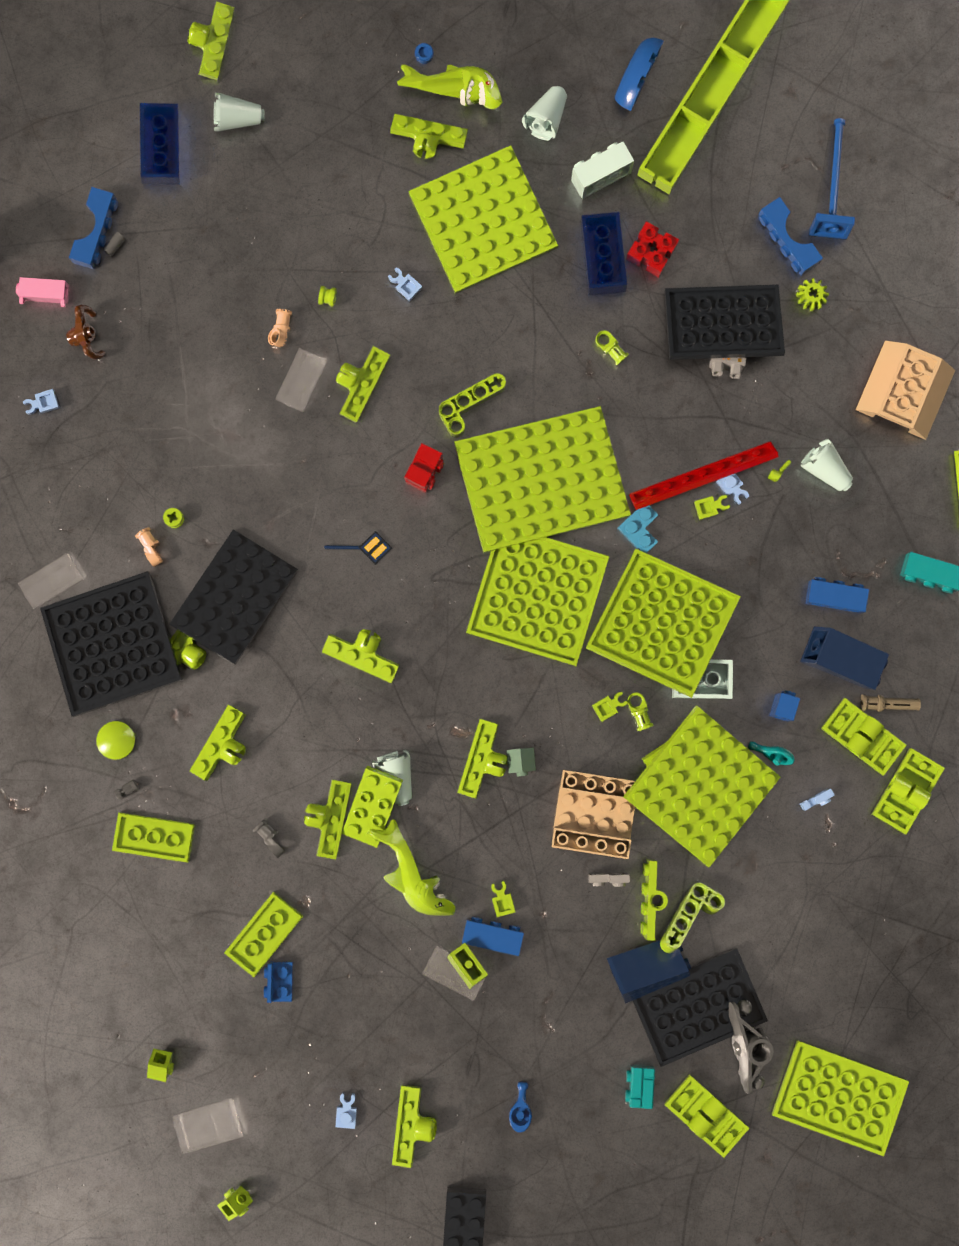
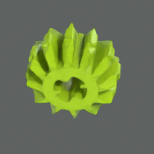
M812 278L810 282L804 280L803 285H799V292L796 293V297L800 298L798 304L804 303L803 309L810 306V311H814L815 307L819 310L822 308V304L825 305L827 303L826 298L829 296V293L825 292L827 289L826 285L821 286L822 280L815 283V279ZM809 293H815L816 296H810Z

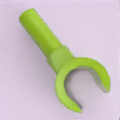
M787 460L779 471L773 468L768 479L777 482L784 470L791 464V461Z

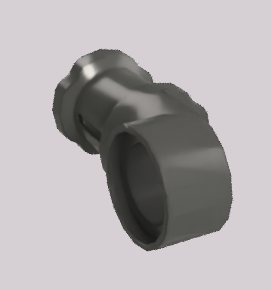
M265 818L253 831L261 835L265 840L264 843L267 848L279 858L285 850L274 840L278 831L273 830Z

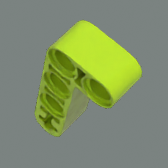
M493 374L440 404L439 415L451 436L461 437L464 434L465 423L461 417L462 414L505 390L506 380L502 374ZM495 380H497V382H501L500 387L494 385ZM478 389H483L486 391V394L479 397L475 392ZM467 398L469 404L462 406L459 404V400ZM445 407H450L453 412L450 415H445L442 413V410ZM455 423H459L462 426L458 432L451 429Z
M703 883L694 884L686 892L660 941L661 949L666 953H672L682 945L700 909L707 914L714 915L724 907V897ZM694 890L700 893V897L694 894ZM711 900L716 902L717 908L711 905ZM685 906L690 907L692 913H688L685 909ZM677 922L683 925V930L677 927ZM673 936H676V937L673 939L672 945H671L669 939H671Z

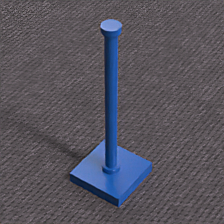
M842 118L834 120L836 128L829 214L816 213L809 230V236L847 239L854 226L855 217L837 215L843 126H845L846 122Z

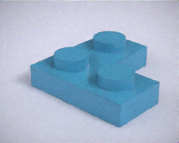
M650 506L643 507L630 515L617 529L638 550L647 553L658 541L645 528L658 514Z

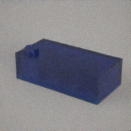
M140 103L142 184L180 185L178 104Z
M620 213L582 215L581 233L588 296L626 292L627 276Z

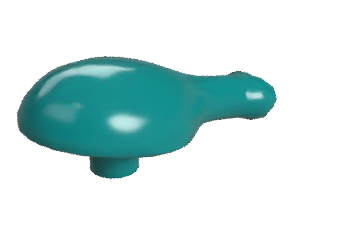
M754 741L749 742V750L764 754L775 765H792L795 762L794 755L783 747L763 746Z

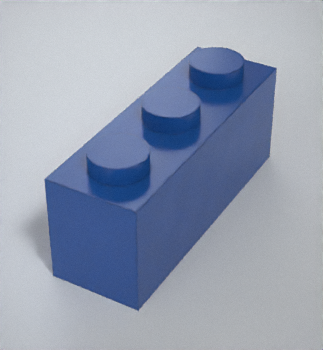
M815 577L814 580L812 579L808 583L805 604L864 613L866 612L869 589H865L864 585L861 584L848 586L843 581L834 580L833 583L826 582L825 578Z
M471 917V920L467 919L462 944L466 943V945L519 956L524 931H520L521 927L509 925V928L501 926L502 923L490 921V924L482 922L483 919L478 917Z

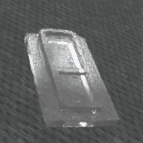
M299 348L275 400L303 412L327 360Z
M66 553L20 581L18 585L32 608L36 609L77 584L83 578L78 572L76 565H74Z
M436 946L422 974L474 1001L485 979L469 989L447 957L450 953Z

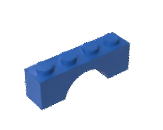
M91 187L86 205L95 215V227L87 237L74 240L69 259L74 264L95 269L96 264L98 265L100 262L101 247L105 246L107 239L105 235L107 229H110L112 225L111 216L113 211L117 209L118 201L113 193Z
M779 197L760 210L758 214L760 216L759 220L764 227L767 226L773 241H777L781 246L782 254L790 259L793 270L799 272L802 276L820 264L823 257L813 243L801 244L790 238L786 231V219L790 214V210Z

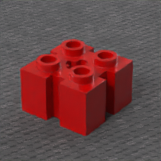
M646 221L638 235L637 241H634L626 260L638 267L641 263L646 265V271L659 278L667 264L668 259L666 257L670 259L679 239L667 232L664 236L659 234V228ZM650 247L655 248L654 252L650 251Z
M421 443L412 464L404 476L405 482L425 493L428 489L432 490L436 482L435 474L437 472L440 473L445 464L442 457L443 454Z

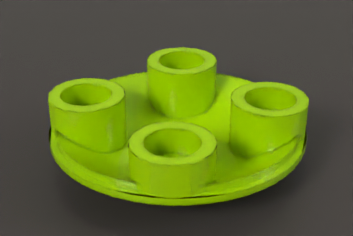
M109 722L97 734V747L101 754L109 759H123L134 748L135 733L123 722Z

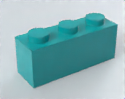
M913 552L906 554L900 576L905 577L906 581L913 583L920 581L923 582V586L929 588L937 586L942 588L943 592L953 594V591H959V566Z

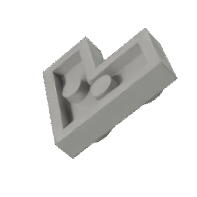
M627 872L588 874V882L593 883V886H605V882H609L614 887H623L625 883H630V875Z

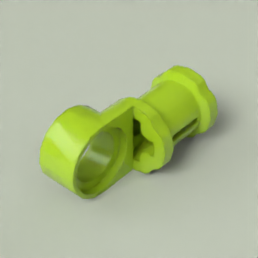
M604 330L597 334L595 339L596 345L606 354L608 353L616 361V365H619L629 356V353L623 351L618 345L619 342L610 332ZM607 335L609 343L606 345L601 344L599 337Z
M637 692L631 693L627 698V704L632 716H635L638 725L637 731L654 726L647 713L648 707L643 695ZM635 695L641 698V704L637 707L633 706L630 701Z

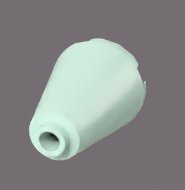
M551 87L524 114L522 118L523 126L526 130L529 127L532 130L531 134L542 140H550L552 137L554 139L557 135L567 99V94L562 87Z
M215 92V97L218 100L216 99V102H214V124H218V127H215L214 131L219 132L259 125L261 121H264L265 111L261 109V105Z
M825 439L819 443L821 447L810 450L802 460L801 467L836 490L846 491L852 486L853 483L851 481L853 477L833 443L829 439Z
M403 750V754L400 755L396 751L377 757L378 762L372 761L375 769L403 779L395 804H398V806L408 804L409 800L412 799L409 751Z

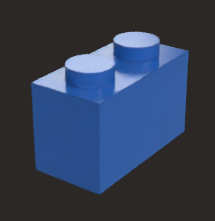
M786 690L775 694L769 716L787 722L794 721L800 698L795 697L796 693Z

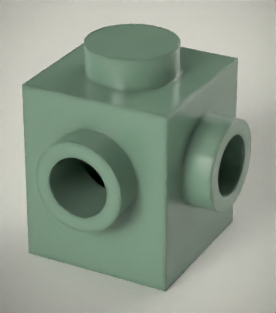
M534 748L507 750L509 773H517V776H527L528 771H536Z

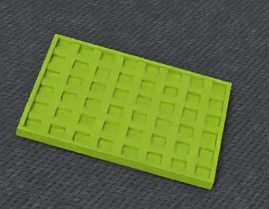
M601 406L454 441L483 553L631 515Z

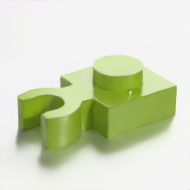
M727 495L720 496L717 501H714L713 496L694 501L699 520L718 515L717 509L722 511L728 510L730 505L723 506L721 504V500L727 499Z
M622 692L617 693L613 700L607 696L592 705L601 722L618 713L615 707H623L628 703V701L623 703L618 701V697L623 694Z
M501 881L502 889L500 890L495 888L494 883L491 885L492 891L497 894V897L492 898L497 917L515 913L511 893L505 894L504 892L506 890V883L504 881Z

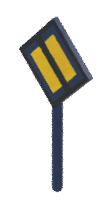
M377 531L360 546H324L325 549H360L375 565L392 549Z

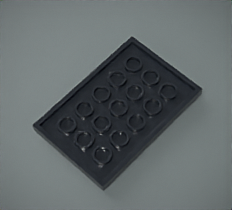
M779 284L665 288L669 360L784 356L785 346Z
M233 529L170 622V625L233 665H236L298 569Z
M737 948L692 966V969L689 970V977L633 1000L660 1067L732 1037L734 1031L729 1018V1002L734 1001L737 1005L741 1000H748L751 1003V1013L748 1015L740 1014V1017L752 1028L768 1021Z

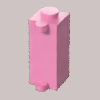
M20 277L19 283L16 285V294L19 296L20 304H24L25 301L61 303V307H66V304H68L69 284L65 280Z

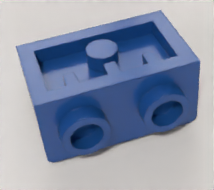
M270 961L268 966L264 968V978H267V986H264V998H267V1003L292 1002L293 962Z

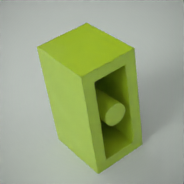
M466 943L451 952L447 957L469 989L488 976Z

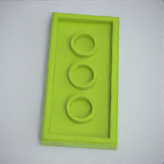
M118 812L112 851L189 863L195 824Z
M273 892L224 954L252 977H255L302 919L303 915Z

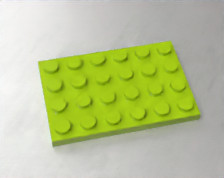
M797 1040L772 1115L884 1156L909 1081Z

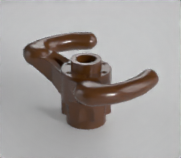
M80 304L74 309L75 327L67 332V340L71 346H82L84 354L94 360L101 359L105 356V352L103 350L93 352L90 342L95 338V330L85 322L84 316L85 312L90 317H95L96 312L91 307Z

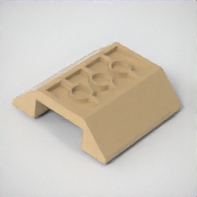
M884 341L856 410L871 417L875 415L881 416L909 428L908 433L926 440L955 370L942 358L906 343Z
M563 770L551 847L629 859L635 807L623 796L635 781Z

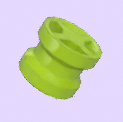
M321 286L318 304L323 305L325 303L334 307L337 288L328 289L326 286Z
M169 508L164 512L163 520L166 525L176 529L183 525L184 515L176 508Z

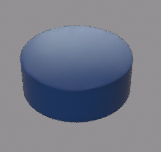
M427 43L419 44L415 49L416 60L422 64L432 61L434 56L433 48Z

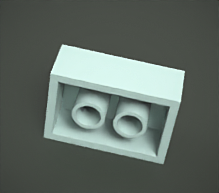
M617 142L613 143L607 148L608 150L602 153L601 151L596 152L586 162L582 160L574 165L571 181L582 199L632 172L634 160L624 142L619 144Z
M711 659L693 697L691 698L672 689V698L732 699L733 660Z

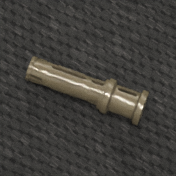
M862 694L860 697V709L862 711L866 709L877 710V712H881L884 709L919 711L921 708L919 698H884L882 695H877L876 697L866 696V694Z

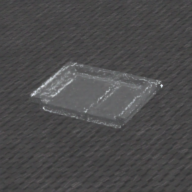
M233 1098L172 1116L182 1154L243 1137Z

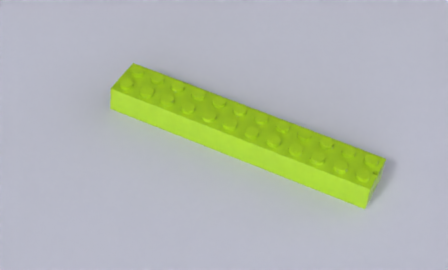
M789 0L744 1L641 164L637 176L651 184L653 181L656 182L655 186L670 195L783 15Z

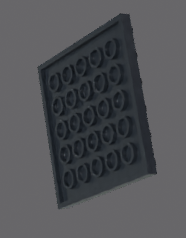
M149 571L40 608L71 717H76L182 681Z

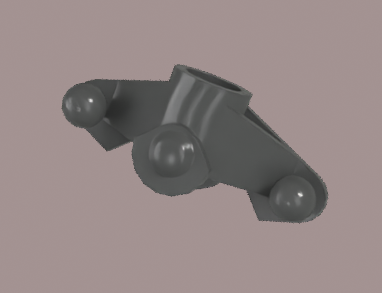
M741 1000L737 1005L734 1001L729 1002V1018L734 1031L732 1036L733 1051L739 1060L738 1073L746 1094L752 1092V1088L761 1089L765 1085V1080L759 1072L772 1059L774 1048L762 1028L755 1030L740 1017V1014L748 1015L752 1011L751 1003L748 1000ZM757 1045V1049L752 1052L754 1046Z

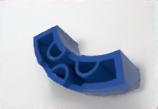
M648 38L640 43L633 54L615 94L616 102L625 109L631 111L636 104L645 80L642 78L647 77L663 45V40Z

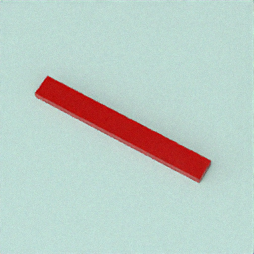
M770 441L629 494V497L635 509L638 510L778 458V452Z

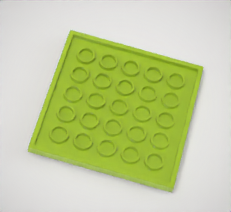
M511 145L408 191L455 294L558 248L553 233Z
M547 537L491 551L466 633L577 666L609 556Z
M635 549L586 649L692 698L741 596Z
M695 706L623 797L703 864L710 867L781 777L700 707Z

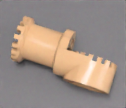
M276 309V325H274V328L268 335V342L273 346L283 347L285 345L284 342L287 341L285 340L287 339V332L290 331L289 322L292 311Z
M150 527L142 529V532L139 531L135 537L144 546L145 555L151 565L156 567L163 562L154 549L160 542L155 540L150 532Z

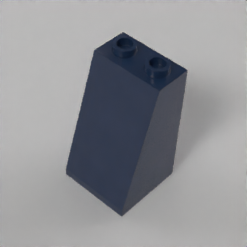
M814 626L800 662L863 688L876 690V687L881 682L883 669L888 664L889 654L833 628Z
M672 937L671 939H669L671 945H672V941H673L674 937ZM661 940L607 958L625 1004L690 976L689 970L692 968L688 959H683L682 946L672 953H666L661 949Z

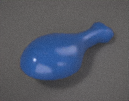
M518 1082V1100L511 1108L509 1114L512 1128L519 1133L526 1131L532 1120V1113L526 1102L527 1082Z

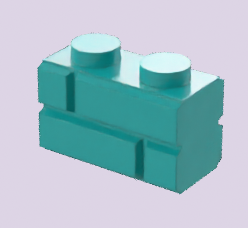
M630 1065V1070L626 1071V1082H630L629 1090L625 1091V1102H629L628 1105L631 1108L653 1109L654 1066Z

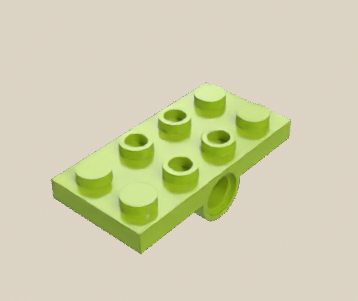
M846 698L842 699L821 727L824 732L882 776L885 775L907 746L886 730L879 721L865 714Z
M909 748L871 815L907 835L920 810L930 800L931 791L945 768L914 749Z
M367 765L341 834L377 848L380 841L375 839L369 830L385 829L403 779Z
M646 859V863L642 864V875L645 876V883H642V894L645 896V902H641V914L644 915V922L640 924V933L644 935L646 940H655L656 911L663 910L667 906L668 898L665 893L656 889L657 861L655 859ZM655 895H660L659 903L653 904L652 898Z
M690 1074L664 1103L698 1137L709 1144L723 1158L749 1130V1127Z

